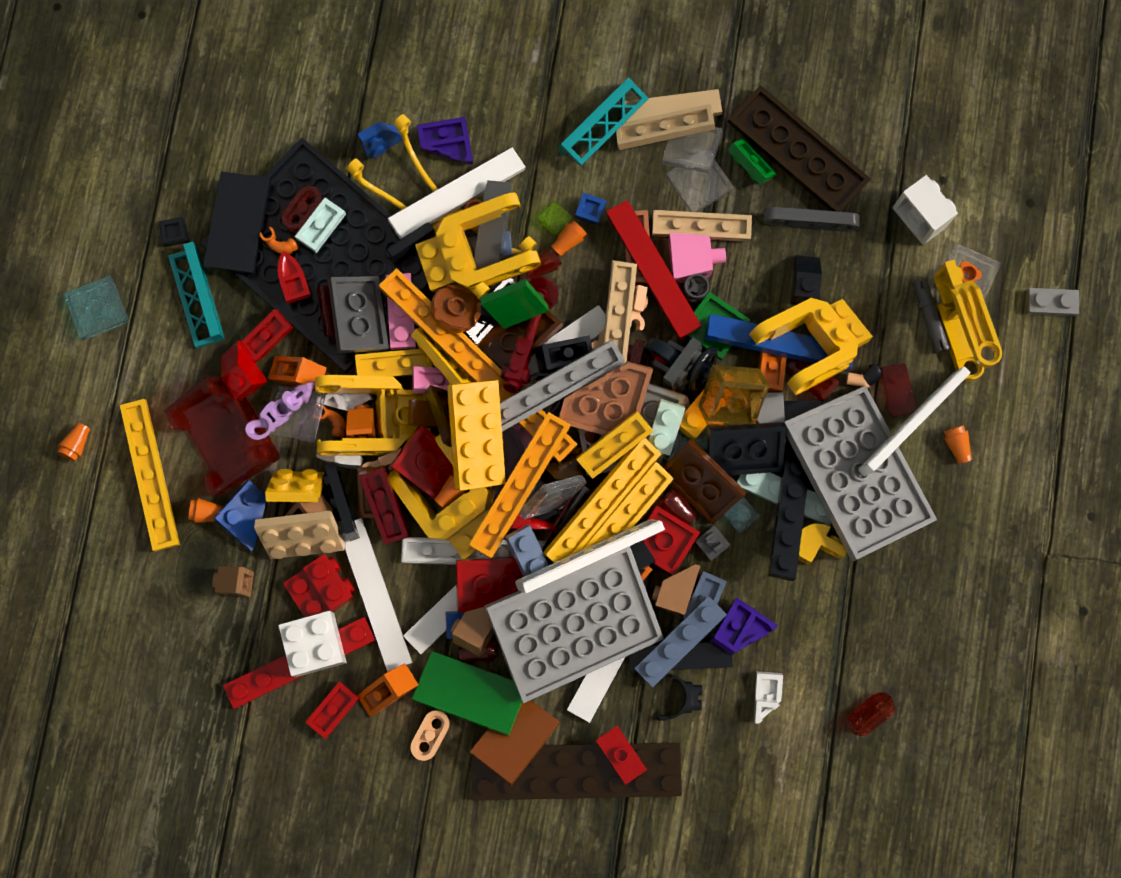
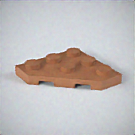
M627 361L566 395L559 418L569 423L572 427L601 435L607 434L636 410L641 413L653 368Z

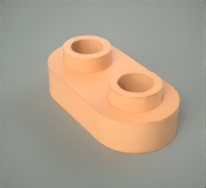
M431 711L425 716L411 743V752L416 759L425 761L431 759L436 754L450 727V720L444 712ZM436 718L442 722L439 729H435L432 726V722ZM422 742H427L429 744V750L427 752H422L420 750V744Z

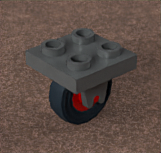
M692 337L684 348L671 340L665 343L659 339L651 338L644 347L645 353L654 361L652 363L653 368L664 375L663 379L666 389L680 392L681 394L684 393L688 387L691 370L699 356L703 353L701 342Z

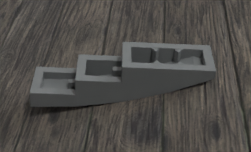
M487 180L483 202L511 193L512 182ZM509 211L501 214L502 217L479 225L474 258L477 270L501 261L505 232L508 228Z

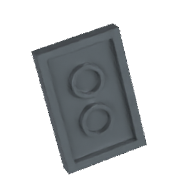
M379 276L330 277L328 279L338 353L379 352L389 349L382 296L379 289Z

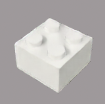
M927 175L906 189L893 206V210L922 245L945 230L958 214L954 203L944 197L936 181L930 180Z
M327 611L279 625L292 677H299L347 663L333 612Z

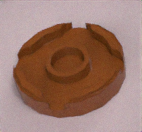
M451 284L436 291L431 301V314L434 321L441 328L449 332L462 333L469 331L476 325L481 315V304L474 297L475 294L470 289L461 285Z

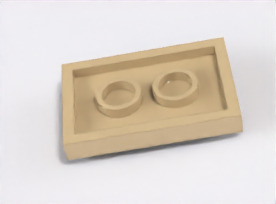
M331 511L255 520L254 528L270 559L344 551L345 541Z

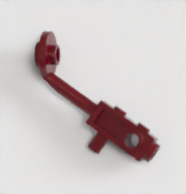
M545 277L531 279L529 281L530 285L537 292L543 293V299L548 304L549 310L552 309L557 303L559 296L556 285ZM542 314L529 320L524 337H518L509 364L503 365L501 379H504L503 388L510 393L520 391L522 383L527 384L529 380L530 369H528L533 355V339Z

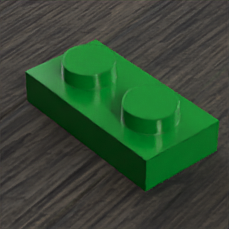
M745 139L732 143L727 149L732 154L733 160L742 165L748 172L749 177L759 185L770 181L776 175L775 171Z

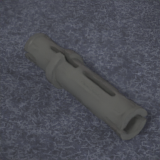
M923 278L920 282L919 280L912 282L919 302L917 307L918 310L922 311L934 353L949 350L950 346L948 345L936 308L937 300L932 296L928 279Z

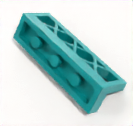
M628 77L560 144L557 150L563 156L567 153L581 167L649 98ZM630 90L640 99L636 105H625V95ZM611 109H621V120L619 122H608V112ZM625 109H631V110L625 115ZM595 125L604 126V137L602 139L591 138V129ZM608 126H614V127L608 132ZM577 142H587V153L582 158L572 149ZM591 143H597L591 148Z
M193 242L183 244L185 251L168 255L194 346L197 349L223 341L225 337L199 249ZM188 259L190 267L187 272L178 269L177 260ZM188 279L193 280L195 283L196 291L194 295L184 290ZM195 301L201 303L203 313L200 318L191 314V308ZM204 324L208 327L210 337L199 341L197 332L201 325Z

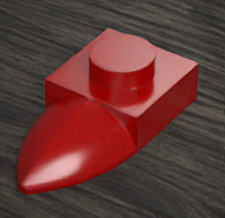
M283 251L278 261L277 272L287 304L311 297L304 272L294 257Z
M519 512L510 529H519L527 524L532 529L555 528L549 522L525 517L526 513Z

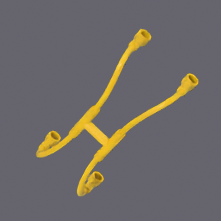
M402 114L395 120L393 125L398 129L408 155L418 173L429 188L435 192L438 188L422 168L410 144L407 134L411 121ZM357 158L349 163L346 170L361 185L399 209L407 208L403 203L362 178L361 171L364 165ZM458 208L457 210L451 212V213L448 214V215H451V214H454V213H456V212L462 211V209H461V208ZM443 218L437 220L432 224V227L435 231V235L437 232V225L441 224ZM475 226L471 228L476 234H478L479 227ZM528 236L519 245L522 250L512 248L513 255L532 251L537 243ZM482 281L475 287L473 293L480 301V297L486 295L490 288Z

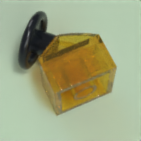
M715 347L707 348L697 359L688 379V389L691 392H697L706 383L698 406L706 424L720 426L756 424L769 389V384L763 373L758 368L716 365L718 350Z

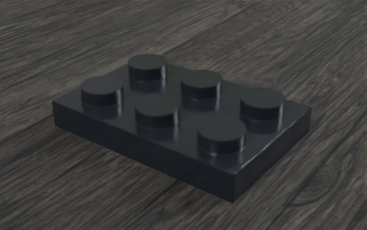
M784 422L708 427L707 454L728 475L783 472L786 425Z

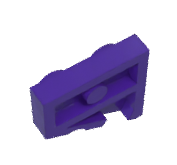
M465 117L417 125L421 151L465 164H473Z
M736 598L733 600L726 612L727 615L722 619L710 641L733 655L771 633L778 625Z

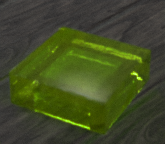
M554 201L538 218V222L557 237L566 223L572 220L573 216Z

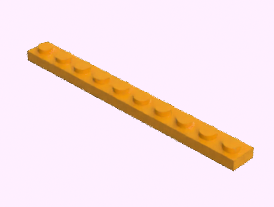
M397 268L379 284V289L475 382L498 380L500 402L515 394L503 388L502 370L463 332H449L441 328L434 321L431 314V301ZM540 410L518 424L533 438L547 414ZM566 433L553 458L560 463L578 444Z

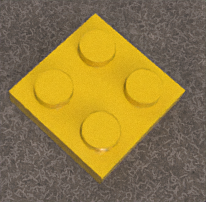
M290 469L274 471L265 491L266 502H318L325 483L323 478L325 472H318L315 469H307L303 472Z

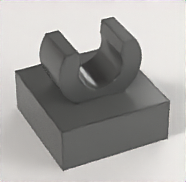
M715 525L694 542L710 562L730 546V543Z

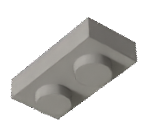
M1029 288L1026 290L1027 314L1074 317L1079 315V290Z

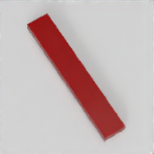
M626 200L607 210L606 215L632 260L637 264L639 272L679 340L700 329L702 325L629 201Z

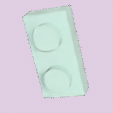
M324 198L296 234L295 238L317 253L346 215L345 211Z
M660 399L651 427L653 432L649 435L648 441L660 453L670 456L685 406Z

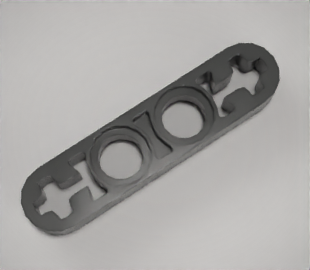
M769 207L764 209L763 222L771 226L856 231L859 229L860 215L850 212Z

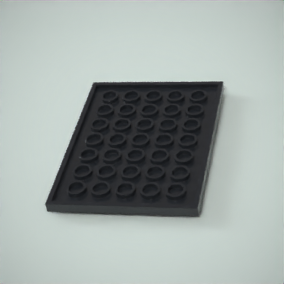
M301 138L264 176L270 178L271 185L262 235L264 238H270L272 233L269 227H271L276 234V241H287L289 238L295 240L298 249L290 255L295 258L304 272L311 297L287 304L277 272L281 254L273 251L262 239L260 240L254 275L232 273L273 309L279 310L294 328L347 373L355 365V355L365 354L366 352H337L328 279L330 277L379 276V282L381 283L386 279V275H390L397 268L402 274L411 273L412 284L421 292L429 285L417 249L397 263H394L390 258L387 249L400 241L388 222V218L392 215L305 139ZM326 198L344 210L346 215L318 252L315 253L298 241L295 236L322 200ZM209 234L200 242L205 249L207 248ZM381 291L387 331L389 328L387 296Z

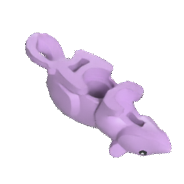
M308 382L293 387L292 391L284 392L277 401L268 403L261 411L260 419L252 420L246 425L245 431L247 435L254 440L266 438L271 431H275V428L286 423L289 420V416L296 412L303 402H308L315 387V382ZM268 428V431L264 434H257L254 429Z

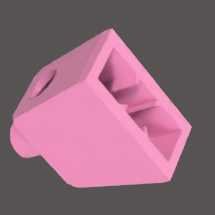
M683 233L669 234L670 269L677 284L685 283L686 279L693 274L709 277L713 271V264L726 263L725 248L711 249L709 236Z

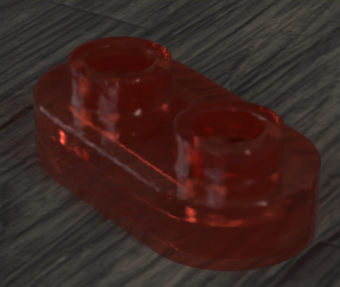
M305 186L300 189L283 211L282 222L289 231L299 232L322 202L323 197L316 187ZM309 198L315 199L312 204H307V200ZM295 217H299L300 221L298 223H292V219Z
M884 692L876 693L853 710L847 718V724L851 732L857 736H865L891 717L896 708L892 697Z

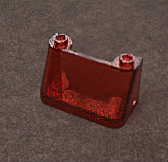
M221 376L205 377L164 410L172 428L189 432L211 472L205 475L204 484L212 497L222 495L270 467L280 458L279 452L269 435L260 440H254L247 435L245 428L248 422L260 418L247 397L234 399L222 381ZM265 428L254 429L255 433L257 434H264L267 432Z

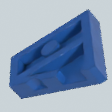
M378 122L358 133L367 159L379 157L386 152V149L403 141L394 125H386L383 122Z
M247 480L213 519L247 550L252 551L258 535L254 528L255 520L262 519L266 496L250 480Z

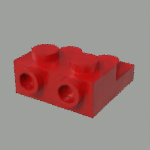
M326 554L305 566L304 570L283 583L304 617L327 611L335 612L355 598L352 594L355 588L347 577L342 579L338 573V570L341 569L340 565L333 556L329 558Z

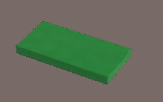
M431 651L419 680V685L412 697V700L506 736H510L523 703L520 700L513 680Z

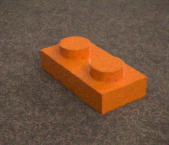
M760 352L756 389L771 393H781L783 391L787 357Z

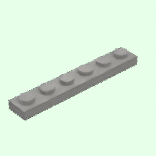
M614 340L602 344L501 401L502 432L625 363Z

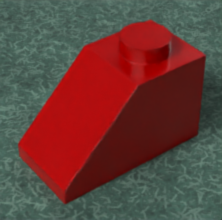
M237 341L221 355V379L234 399L252 396L268 382L241 341Z

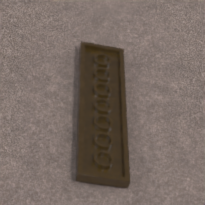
M680 743L630 744L647 770L626 785L598 744L543 745L512 786L472 756V801L682 796Z

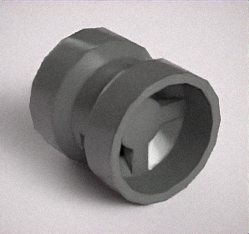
M701 274L690 275L685 281L682 292L687 302L691 304L701 303L709 291V282Z

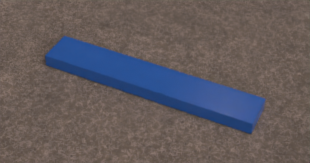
M710 314L708 317L706 340L814 364L829 356L812 336L788 331L773 340L768 339L756 344L750 337V333L758 324ZM853 361L849 364V367L845 369V371H850L852 369Z

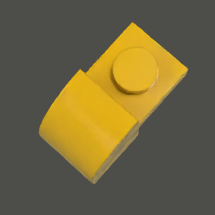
M811 524L802 529L798 560L806 565L812 563L819 549L839 560L845 557L847 551L838 537L831 535L829 538L826 536L831 528L828 525Z

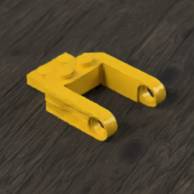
M507 193L444 217L436 232V237L415 244L432 293L451 284L461 285L473 292L475 287L482 281L487 286H491L531 271L541 265L537 251H528L477 270L467 238L463 233L467 229L502 217L501 214L511 211L518 206L521 207L516 193Z
M955 260L944 262L933 275L941 299V304L936 305L948 345L950 346L949 352L956 371L964 367L966 362H972L977 367L974 375L969 374L964 379V381L972 382L983 374L984 367H993L1001 360L1002 349L980 288L973 280L963 283L961 268L956 265ZM988 347L993 350V360L987 361L981 356L982 348Z
M810 298L763 321L751 331L750 337L756 344H759L768 339L773 340L805 323L809 332L827 355H829L821 361L801 370L788 381L787 384L795 395L847 369L849 364L852 363L853 358L857 356L858 347L868 343L873 337L843 299L830 305L828 302Z
M322 375L315 377V392L377 395L375 405L378 438H342L340 441L322 442L317 440V454L323 456H384L395 452L405 441L409 440L417 429L416 426H408L409 400L428 401L426 394L413 393V390H404L402 385L393 376Z
M439 434L435 437V440L453 465L452 447L443 444ZM395 470L388 474L392 488L428 538L449 539L462 559L469 558L477 551L471 548L469 544L491 509V503H493L494 498L492 486L470 489L468 493L461 495L440 513L436 514L415 485H412L411 482Z

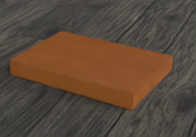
M530 700L522 703L510 736L488 729L472 748L470 754L512 786L554 733L560 722Z

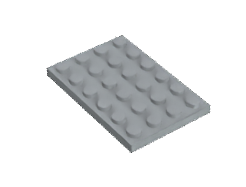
M866 386L784 422L786 425V436L852 562L937 520L899 447L869 475L864 477L858 471L859 467L892 435Z
M630 546L528 593L517 591L484 606L520 700L523 703L664 639Z

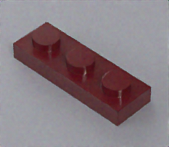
M382 465L360 472L359 478L384 545L408 538L409 532L385 466Z

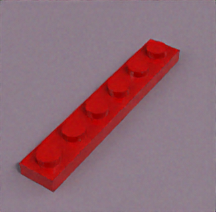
M366 617L338 629L345 656L376 641ZM285 655L223 685L233 709H237L305 675L292 677Z

